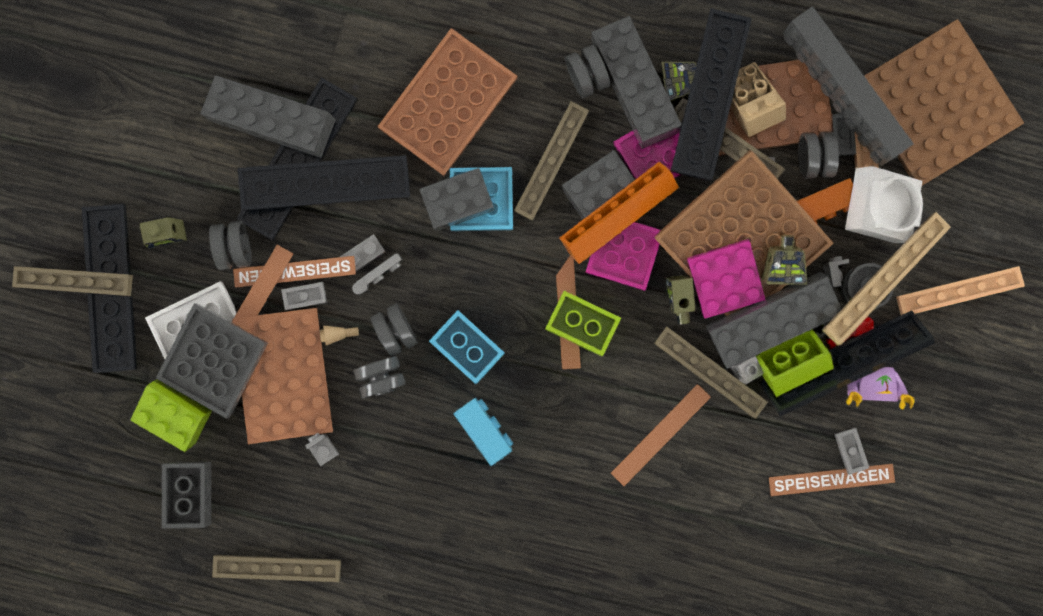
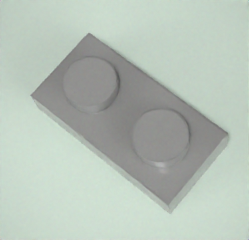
M373 234L340 257L354 256L357 272L386 253V251Z
M324 282L281 290L286 311L327 303Z
M851 428L835 433L834 435L847 474L850 475L869 469L857 429Z

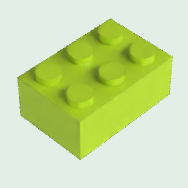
M563 291L545 330L602 357L621 318Z
M813 329L755 355L763 371L762 376L776 397L834 369L830 352Z
M157 379L146 386L130 421L186 452L196 444L212 410Z

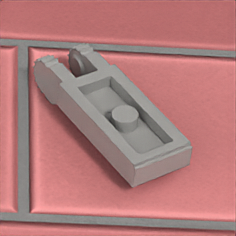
M397 253L362 277L354 283L352 287L353 292L357 295L362 294L368 290L371 282L375 285L384 278L383 273L388 270L392 273L401 266L399 262L403 260L401 256Z

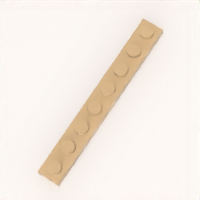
M937 212L932 213L828 323L823 331L837 345H841L951 228Z

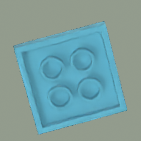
M512 167L480 168L494 211L450 226V230H513ZM450 168V178L477 168Z

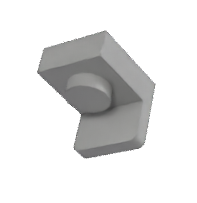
M842 256L829 258L828 263L823 264L825 275L828 277L832 288L842 286L843 275L838 266L848 264L849 259L842 260Z
M756 356L730 367L734 377L745 384L763 375Z
M319 433L313 435L308 439L310 443L305 445L307 449H310L320 466L339 455L326 433L321 436Z

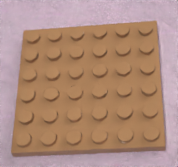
M958 19L865 75L867 81L914 143L897 157L911 178L921 180L922 185L1024 124Z
M751 150L743 155L654 236L659 244L691 278L687 262L688 257L748 239L765 297L780 291L787 285L766 284L762 280L769 248L771 246L781 247L782 235L795 236L794 247H800L804 250L806 267L834 244ZM741 307V308H738V309H735V310H731V311L725 312L724 314L727 316V315H729V314H731V313H733V312H736V311H738V310H740V309H742V308H744V307Z

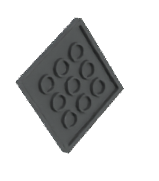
M194 303L156 379L221 416L230 418L268 342L205 307Z

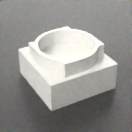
M874 166L856 168L845 230L892 243H905L913 234L914 227H920L923 209L922 181Z

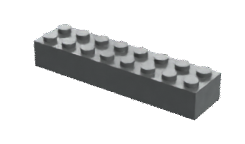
M812 6L792 20L783 32L784 40L795 49L799 61L805 63L809 68L810 76L815 80L817 79L820 83L822 92L831 98L835 110L838 113H842L845 117L846 125L856 132L858 141L869 150L871 159L876 164L882 166L914 144L814 7Z

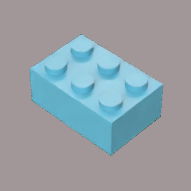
M458 310L429 341L475 384L505 354Z
M474 398L453 414L492 466L512 451L511 445H513V442L507 433L502 435L498 429L501 425L494 416L490 418L486 411L489 408L482 399L478 401L477 398Z

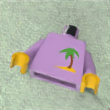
M884 367L847 385L849 396L846 400L847 405H850L852 400L856 402V407H858L862 400L898 402V399H900L899 407L904 409L905 402L910 405V408L913 407L915 402L914 398L908 395L904 383L893 367Z

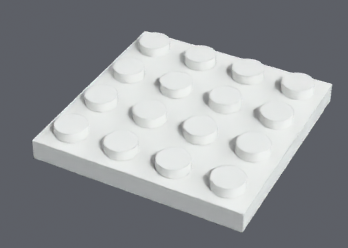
M222 281L145 318L164 359H166L194 303L232 322L237 310Z

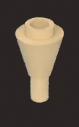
M323 325V330H320L321 342H325L326 346L345 339V337L359 336L358 327L344 329Z

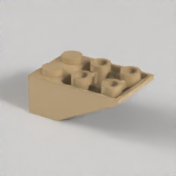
M753 62L739 69L730 107L747 136L751 137L786 120L785 102L758 65Z

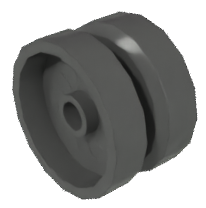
M591 44L582 48L581 57L575 52L565 56L567 70L581 98L584 99L593 95V86L599 91L610 87L607 70L594 45Z
M824 131L819 133L818 137L814 132L802 133L798 144V165L802 178L813 179L817 177L818 173L822 178L836 176L839 164V148L835 133L833 131Z
M243 221L230 222L228 229L224 224L211 225L209 231L210 247L218 270L231 269L233 264L239 268L250 266L252 258L251 246Z
M865 263L848 270L843 276L842 286H840V293L844 302L847 304L882 266L875 263ZM894 288L875 309L885 305L891 299Z
M397 303L387 308V315L390 321L381 312L370 317L381 344L391 357L402 352L398 339L407 348L418 344V340L408 320Z
M397 356L353 370L356 381L361 382L370 379L369 383L359 388L362 399L374 395L380 396L394 391L395 388L406 385L403 374L389 375L390 372L400 368Z

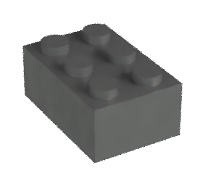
M613 150L564 183L561 189L583 220L635 179L615 150Z
M480 168L420 188L435 232L494 211Z
M211 461L163 463L162 528H205L211 525Z

